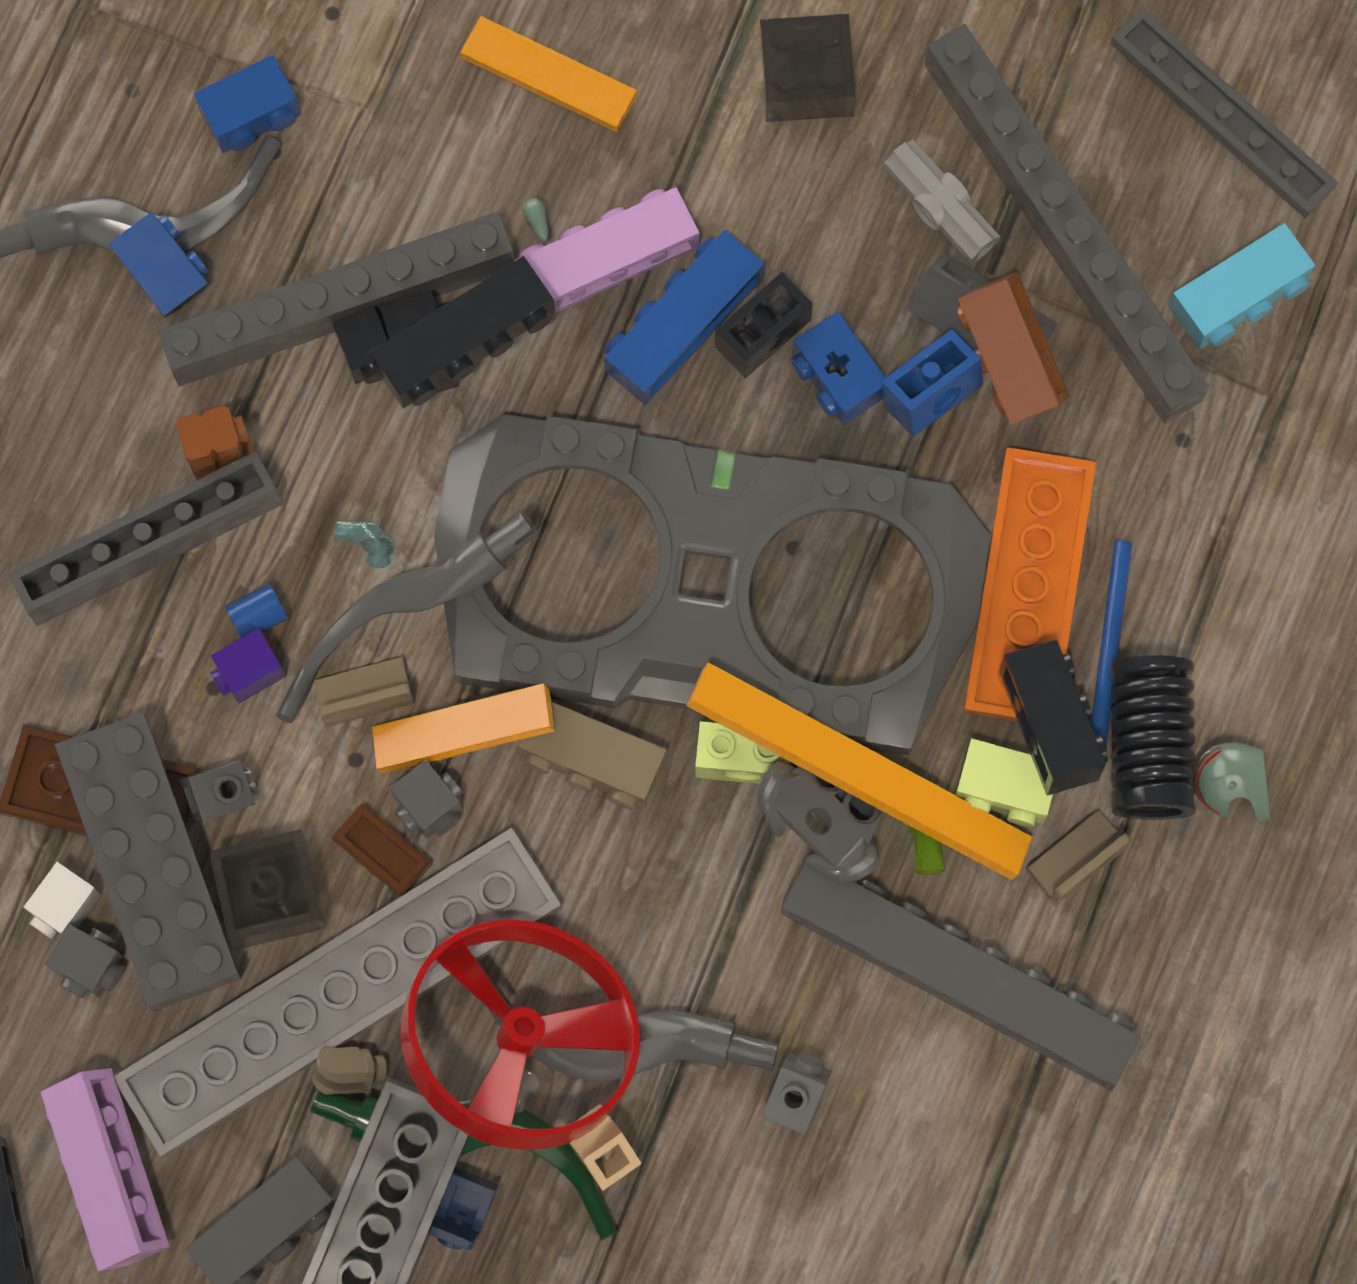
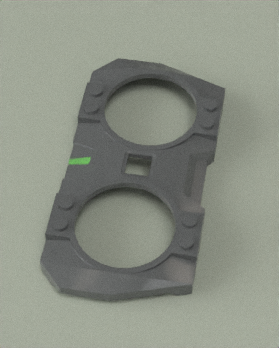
M502 414L450 450L434 534L438 566L447 562L462 545L482 531L490 512L509 490L532 476L558 469H582L597 472L625 486L641 501L650 514L660 544V564L657 578L645 603L622 626L608 634L591 640L564 643L544 640L529 635L512 625L497 611L486 595L483 586L464 596L444 603L456 682L459 684L511 692L544 683L549 688L552 699L614 709L629 700L691 709L686 705L702 669L709 662L870 750L909 756L976 628L990 534L952 484L908 478V472L820 458H817L816 463L774 456L763 458L687 446L679 441L637 435L636 429L547 416L545 421ZM837 511L855 512L871 516L890 525L913 545L922 558L930 578L933 598L932 615L922 642L900 667L888 675L869 683L855 686H829L806 680L782 666L765 648L751 618L749 606L750 583L762 553L769 543L787 527L806 517L820 513ZM686 553L729 559L731 561L723 601L685 596L678 593Z

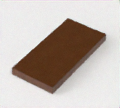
M23 724L0 799L1 815L87 836L55 747L56 743L73 738V736ZM162 759L186 824L190 812L179 779L202 771L199 768Z

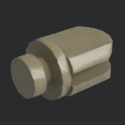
M322 1048L313 1069L312 1082L319 1091L326 1095L362 1093L370 1090L372 1084L385 1081L387 1075L386 1061L382 1055H371L370 1051L366 1048Z

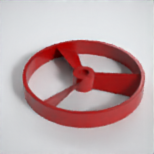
M496 920L473 925L459 931L441 943L428 956L406 997L401 1018V1043L407 1068L418 1090L433 1109L451 1125L478 1140L509 1149L539 1150L564 1145L583 1137L600 1125L614 1110L629 1086L637 1066L640 1050V1028L635 1006L628 989L613 967L592 947L577 937L547 924L526 920ZM492 941H516L552 950L571 960L587 972L598 983L610 1001L543 1016L528 1007H517L510 1011L468 947ZM438 964L444 967L503 1021L496 1036L497 1045L501 1051L469 1108H466L453 1098L432 1074L420 1050L416 1035L415 1004L418 990L426 976ZM538 1047L625 1051L624 1068L620 1084L614 1095L597 1111L577 1122L556 1128L524 1129L511 1127L526 1058L531 1057Z

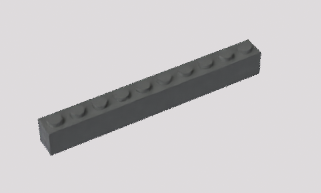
M966 24L927 45L926 69L1163 423L1170 422L1202 403L1209 387L1208 383Z

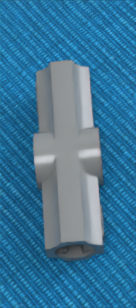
M913 139L901 144L884 162V169L912 199L914 210L921 220L934 231L939 229L969 264L982 259L999 242L1000 236L972 206L969 193L962 183L951 173L946 172L944 174Z

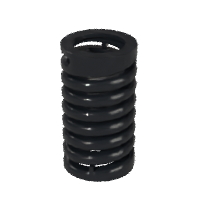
M1142 655L1118 659L1111 663V683L1115 687L1111 694V701L1115 705L1112 708V719L1115 722L1112 726V737L1115 739L1112 743V754L1115 756L1112 761V771L1116 774L1112 779V788L1117 793L1112 799V813L1116 816L1140 820H1167L1184 818L1196 813V806L1194 804L1196 787L1194 784L1189 783L1195 779L1196 771L1188 766L1195 761L1194 751L1188 749L1195 743V735L1189 732L1195 726V718L1188 714L1195 708V701L1187 696L1195 688L1193 680L1187 678L1194 671V662L1189 659L1166 655ZM1132 783H1145V785L1137 786ZM1151 806H1152V807H1171V808H1167V809H1154V808H1146V807H1151Z

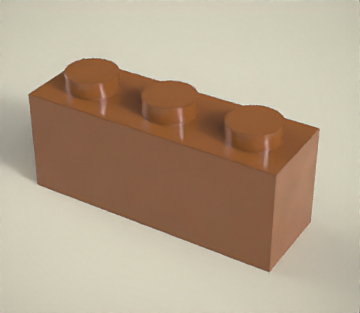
M1018 271L972 289L958 298L960 303L958 307L959 319L964 329L968 332L971 331L978 346L975 349V353L981 358L982 371L989 373L995 387L993 390L995 405L1002 415H1007L1010 424L1057 407L1070 397Z

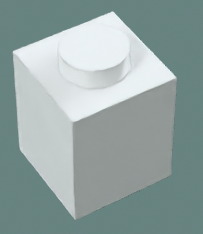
M56 862L24 908L34 916L29 924L52 940L57 933L62 936L68 924L78 928L102 895L89 883Z

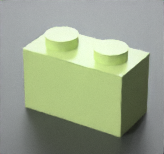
M971 738L956 796L971 803L972 807L990 813V810L1006 814L1008 815L1007 820L1019 826L1031 828L1034 827L1035 823L1044 825L1053 794L1046 795L1031 755Z

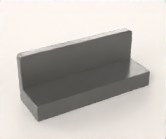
M944 253L930 266L909 305V310L945 334L953 329L975 352L978 346L971 331L968 332L964 329L959 319L958 307L960 303L958 298L968 291L992 281L949 254ZM1033 308L1045 339L1048 341L1058 323Z

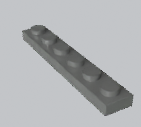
M1141 8L1112 36L1110 44L1304 218H1307L1335 190L1338 182L1145 9Z

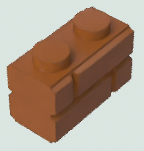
M225 405L205 410L203 416L195 413L178 418L176 424L186 459L196 480L254 452L242 415L233 418L230 409Z

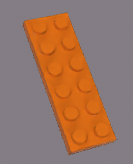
M1010 447L1006 448L963 713L1018 722L999 674L1004 655L1056 639L1062 654L1067 653L1097 462Z

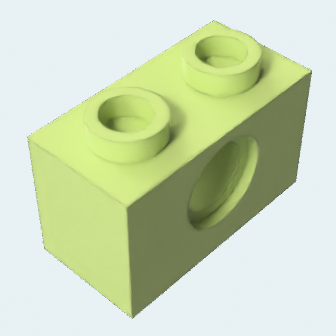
M700 721L695 766L696 778L760 784L767 771L776 762L785 761L788 764L790 763V761L719 723Z

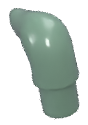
M530 198L523 206L524 218L537 237L544 242L548 239L545 205L537 198Z

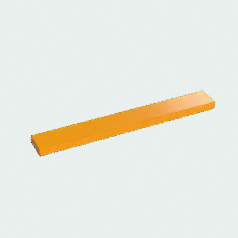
M708 662L702 669L686 705L687 707L1010 880H1013L1019 874L1033 838L1032 836L983 810L972 807L971 803Z

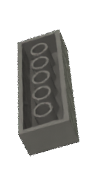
M144 712L56 743L55 747L148 1007L154 1012L240 980V973Z
M390 1077L386 1078L301 1284H407L468 1134L451 1125L440 1116L417 1088Z

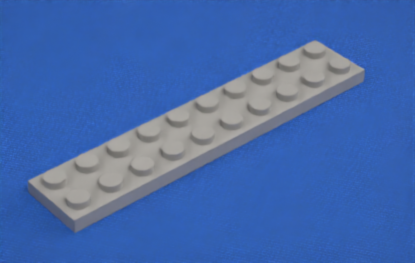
M510 828L114 1076L116 1084L159 1156L165 1158L316 1063L322 1048H340L402 1009L421 966L428 956L449 937L473 925L489 921L526 920L540 922L561 909V904L514 830ZM508 941L485 942L469 946L468 949L476 960H480ZM438 964L421 983L416 999L453 976Z

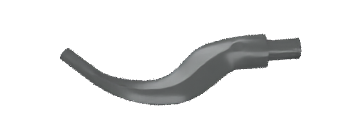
M266 135L244 176L223 197L196 212L180 217H168L181 234L175 242L182 251L189 250L208 240L239 214L255 193L282 145L280 141ZM107 197L74 199L23 213L26 222L0 230V258L35 248L37 255L77 243L91 244L113 251L109 243L148 213L118 199Z
M521 511L489 537L479 532L462 545L444 564L413 570L391 577L360 597L332 624L318 641L296 674L276 716L283 722L293 723L316 673L324 661L348 636L368 621L380 615L422 612L437 607L485 585L506 570L507 565L504 559L539 536V532L533 522Z
M478 959L477 962L479 963V965L481 966V968L483 969V971L485 972V974L487 975V977L489 978V980L491 981V983L493 984V986L495 987V989L497 990V992L499 993V995L511 1011L512 1008L505 1001V999L499 992L498 988L492 981L491 977L487 973L486 969ZM489 1009L496 1022L501 1026L503 1021ZM651 1011L637 1015L640 1028V1050L634 1075L666 1062L680 1059L700 1062L724 1069L728 1060L771 1071L774 1069L779 1044L735 1033L736 1023L676 1011ZM538 1047L532 1054V1057L547 1067L567 1076L587 1081L607 1082L621 1079L625 1051Z

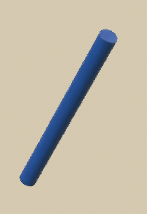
M1122 540L1114 542L1091 719L1094 735L1102 737L1106 748L1112 708L1111 694L1114 690V686L1111 683V663L1118 660L1132 552V543Z

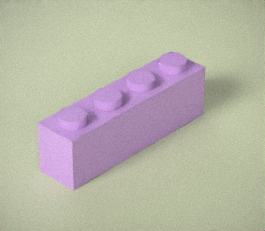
M677 187L666 192L664 189L652 191L641 199V203L626 210L623 207L612 209L605 213L599 222L586 228L582 225L572 227L560 236V240L546 246L536 244L520 253L519 257L524 256L553 297L555 313L700 247L699 231Z
M112 1068L83 1071L41 1091L46 1115L59 1148L61 1162L65 1167L75 1198V1205L80 1214L89 1242V1249L95 1260L98 1272L129 1266L169 1248L170 1246Z

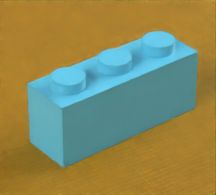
M1283 223L1174 292L1168 308L1198 350L1209 343L1216 347L1230 339L1236 333L1235 327L1249 319L1251 323H1255L1265 317L1274 308L1271 304L1283 296L1291 300L1304 292L1310 286L1309 279L1316 265L1287 225Z

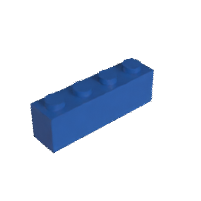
M726 230L715 240L712 237L706 239L694 255L695 262L686 271L683 269L676 271L667 281L664 287L666 290L664 295L656 303L653 301L647 302L637 313L634 319L636 324L626 335L623 333L617 334L605 348V372L645 406L764 279L765 263Z

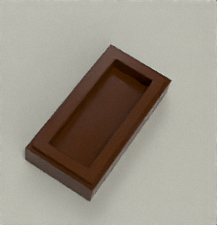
M363 803L331 837L335 843L399 898L408 893L432 866L430 860Z

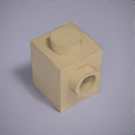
M601 1104L590 1110L588 1113L580 1117L575 1122L583 1118H586L590 1114L597 1111L599 1108L602 1107ZM610 1116L591 1132L569 1143L602 1191L642 1164Z

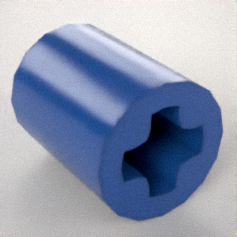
M270 583L225 605L241 638L257 628L263 633L288 620Z

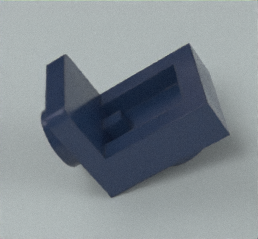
M455 1167L428 1234L437 1237V1240L446 1247L471 1250L482 1233L499 1184Z

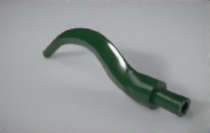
M318 1090L310 1111L353 1129L350 1138L360 1142L378 1099L368 1095L364 1103L342 1094L326 1095ZM473 1099L459 1102L466 1108H469ZM516 1106L511 1127L524 1129L552 1128L532 1113ZM468 1135L460 1156L482 1147L491 1146L492 1144ZM569 1143L552 1148L528 1150L557 1168L575 1186L601 1241L618 1233L591 1174Z

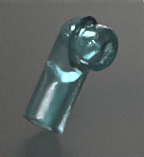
M336 520L334 540L336 542L360 544L368 552L367 564L373 568H385L391 563L390 554L394 552L393 543L378 525L371 522Z

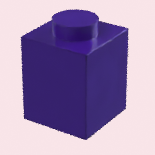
M259 628L210 655L217 666V669L210 672L222 695L225 696L232 692L238 704L286 677L280 663Z

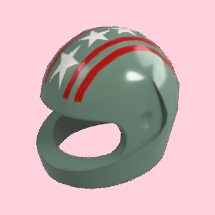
M1231 742L1213 746L1206 751L1195 767L1196 776L1193 780L1197 798L1202 805L1213 814L1228 819L1230 802L1235 798L1244 797L1252 804L1259 823L1270 821L1263 749L1239 742Z

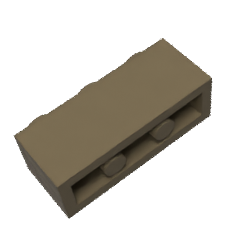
M551 702L555 731L519 740L517 744L518 754L524 758L523 764L528 768L542 774H548L550 769L567 776L565 782L586 792H590L592 787L609 793L607 799L612 803L633 810L634 805L646 809L667 760V749L554 702Z

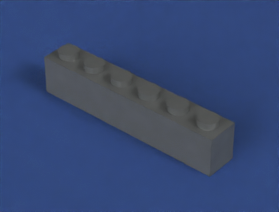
M257 451L8 573L26 612L35 625L39 626L281 506L282 502Z

